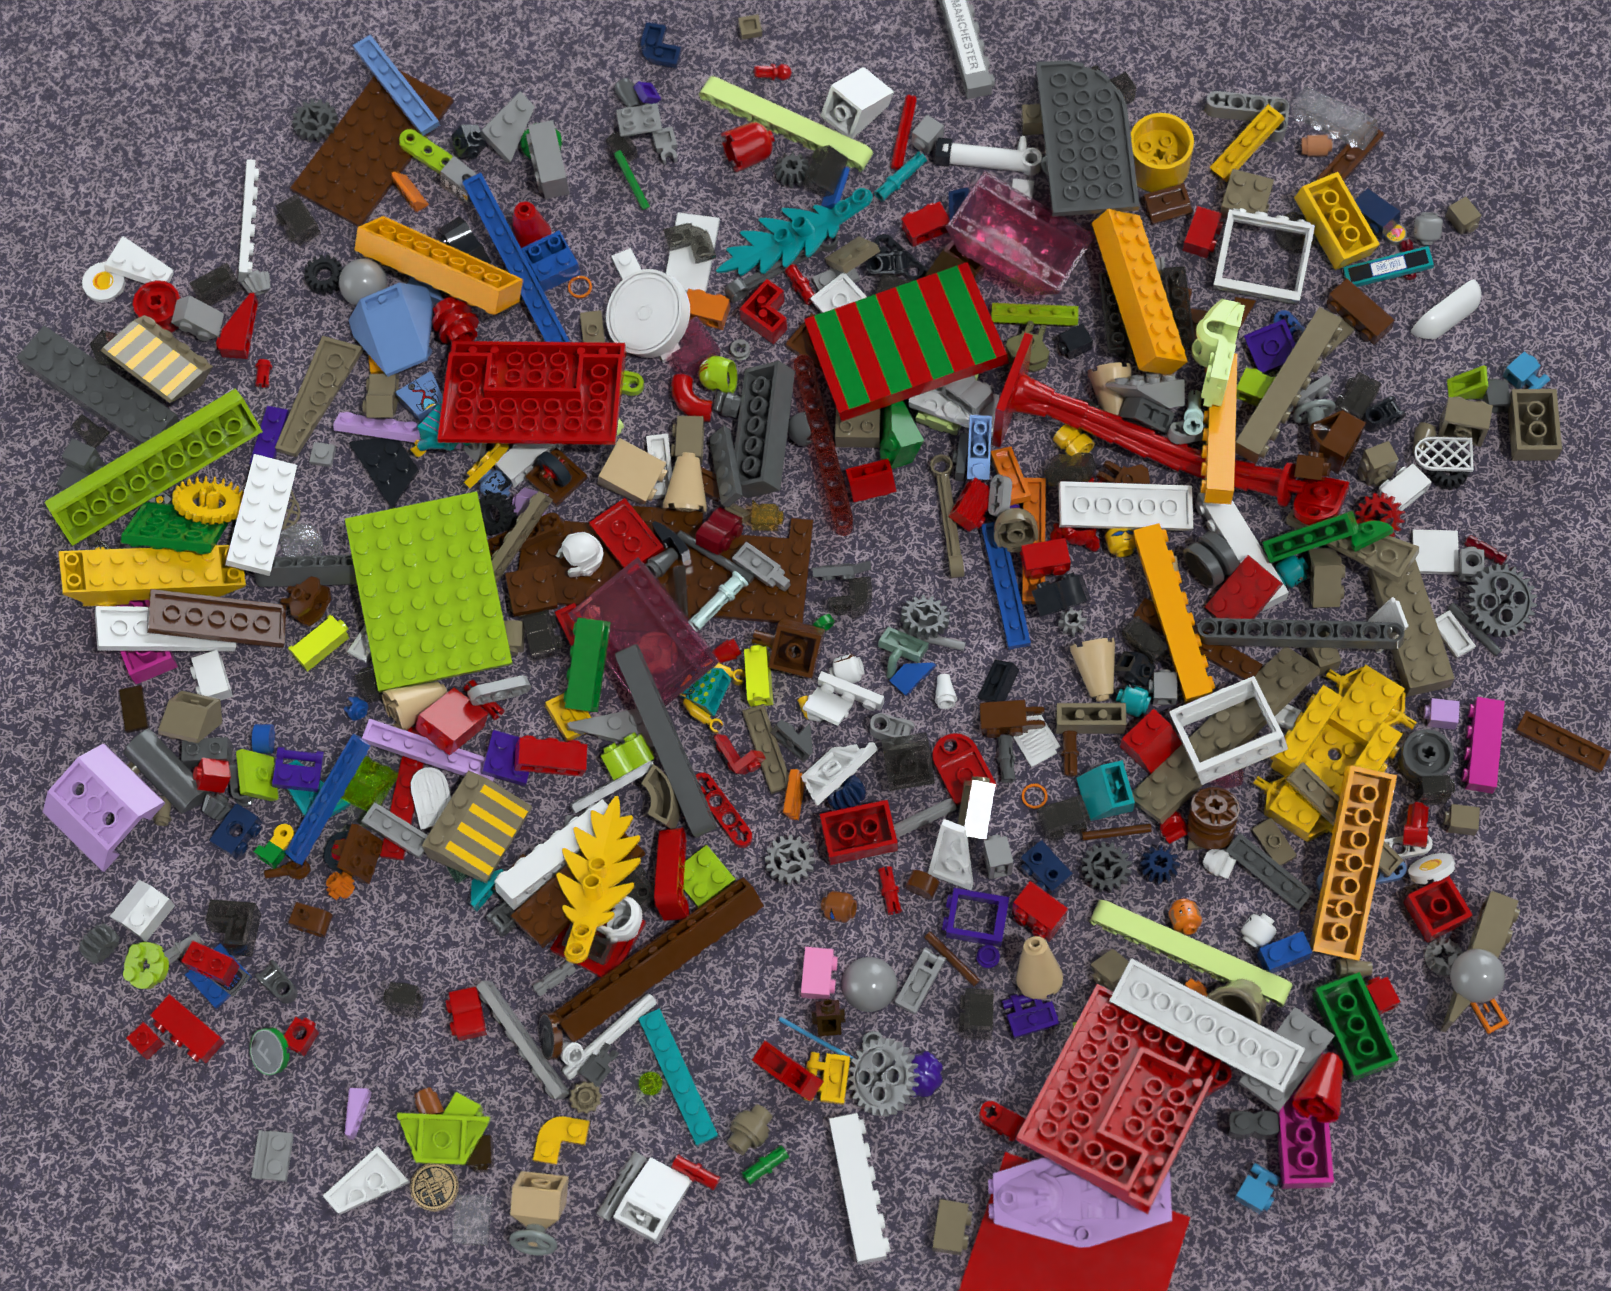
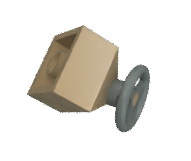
M520 1172L512 1187L510 1215L525 1225L526 1230H519L511 1234L509 1242L516 1250L530 1255L541 1256L551 1254L557 1249L556 1240L546 1234L545 1231L546 1228L559 1220L566 1206L568 1176ZM525 1237L524 1241H517L518 1238Z

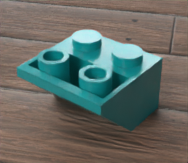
M1123 760L1100 765L1076 778L1088 822L1133 811L1135 801Z

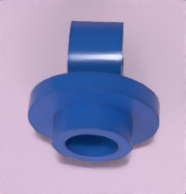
M357 696L349 697L348 700L352 702V706L344 707L349 718L354 721L364 718L367 714L368 703L360 700Z

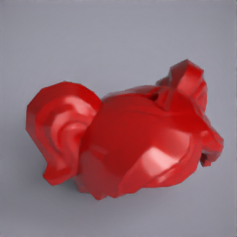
M1058 523L1053 525L1054 530L1050 534V540L1066 538V541L1070 544L1085 545L1092 552H1096L1100 548V540L1096 536L1097 528L1060 527Z

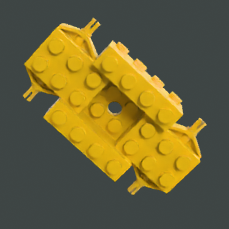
M1367 665L1345 676H1341L1332 669L1329 670L1325 677L1337 683V693L1323 685L1317 695L1313 694L1306 705L1308 706L1304 713L1301 712L1295 720L1296 726L1292 731L1289 729L1284 736L1288 749L1270 758L1273 760L1270 768L1284 777L1269 783L1257 776L1253 783L1264 790L1266 795L1264 815L1272 818L1274 822L1306 842L1317 838L1323 833H1328V831L1332 833L1334 826L1285 780L1297 766L1304 762L1340 797L1346 766L1352 765L1385 772L1388 768V765L1385 764L1389 757L1394 759L1400 749L1397 744L1402 733L1394 729L1393 726L1402 723L1413 730L1417 724V721L1409 718L1404 713L1405 688ZM1330 750H1337L1341 758L1339 760H1332L1329 758L1328 752Z

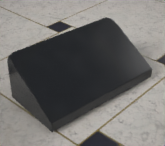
M994 660L977 699L984 702L1006 701L1018 675V667L1012 662Z

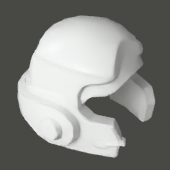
M585 532L574 533L566 536L556 556L560 559L565 556L571 565L578 566L568 570L569 577L591 576L602 563L603 548L594 536Z
M626 896L613 907L616 909L611 912L615 913V917L607 922V926L597 927L599 932L607 935V938L614 943L635 938L641 926L642 909L634 899Z

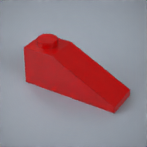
M249 293L222 328L221 336L217 338L216 342L217 350L220 351L222 357L248 359L258 307L255 293Z

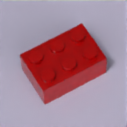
M888 800L820 814V823L830 865L898 851V842Z

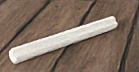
M648 993L583 1050L584 1058L579 1064L573 1066L566 1065L562 1069L563 1074L568 1079L575 1077L592 1053L598 1056L604 1043L611 1045L638 1021V1018L642 1017L656 1005L654 997Z

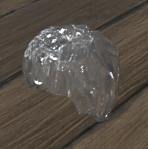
M299 523L281 532L280 546L285 557L320 556L323 552L322 537L314 526Z

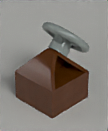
M1329 399L1314 400L1301 405L1293 412V420L1297 423L1309 424L1311 452L1324 453L1323 458H1328V463H1331V471L1339 475L1360 441L1366 422L1343 410L1332 414L1336 406ZM1304 411H1307V413L1304 416H1299Z

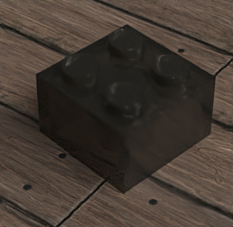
M926 732L881 740L890 791L935 784Z

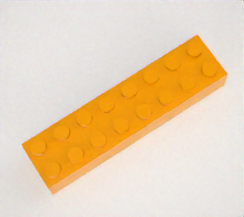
M1107 209L1092 222L1138 368L1141 371L1165 375L1173 374L1188 361L1140 215Z
M381 216L357 228L354 250L361 253L364 257L375 259L384 266H390L399 273L412 276L419 282H425L434 289L447 292L450 296L460 298L471 306L482 308L489 314H497L519 303L523 279L385 216Z
M1352 765L1345 768L1310 940L1312 951L1360 961L1397 775Z

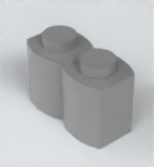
M975 376L942 386V394L949 401L960 406L969 415H979L993 401L992 388L985 382L977 381Z

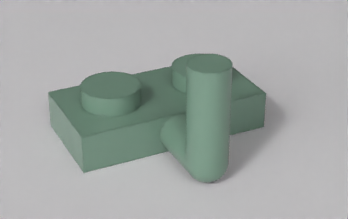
M888 627L878 642V647L892 652L888 659L886 677L891 679L895 675L897 661L901 656L919 663L928 650L929 643Z

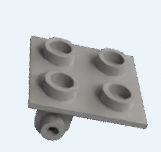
M658 103L616 110L621 137L662 130Z

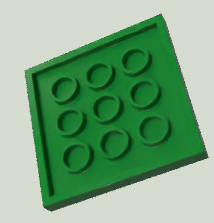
M145 502L122 533L121 543L129 544L132 547L143 545L151 546L153 549L170 548L177 552L189 550L195 551L198 554H207L212 552L229 522L223 521V524L216 522L214 525H210L208 522L201 524V521L193 522V519L188 520L185 516L180 515L179 511L175 510L173 504Z

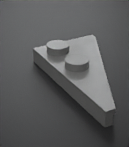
M638 708L567 723V729L582 735L584 733L598 736L599 739L623 743V738L632 732L636 734L642 733L650 749H655Z

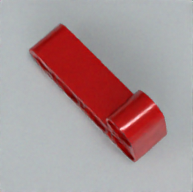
M684 828L659 831L654 898L656 907L664 921L680 920L689 916L688 901L683 893L687 845Z

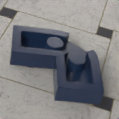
M646 22L641 39L643 56L652 64L677 69L682 47L663 43L667 32L666 25Z

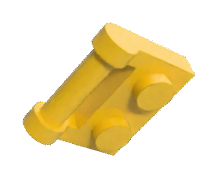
M495 443V447L491 451H488L480 461L472 465L471 469L467 472L469 477L464 482L469 488L477 483L509 449L507 443Z

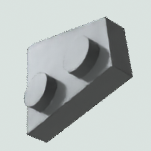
M871 561L812 568L813 577H822V580H833L835 576L842 575V579L855 578V574L871 570Z

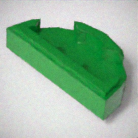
M1382 521L1361 523L1358 526L1360 532L1352 535V548L1356 552L1393 534V527Z

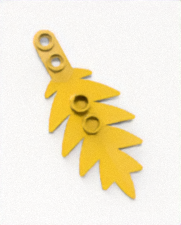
M618 796L612 799L604 815L591 810V822L595 837L577 827L573 828L578 846L586 859L566 848L562 849L569 869L579 882L577 883L561 873L556 874L565 897L573 907L562 906L567 918L574 923L564 952L566 960L570 963H581L587 959L597 927L606 924L615 917L614 912L607 911L621 902L634 888L633 882L615 886L641 863L640 858L619 862L638 844L640 836L636 835L620 839L633 821V816L620 817Z

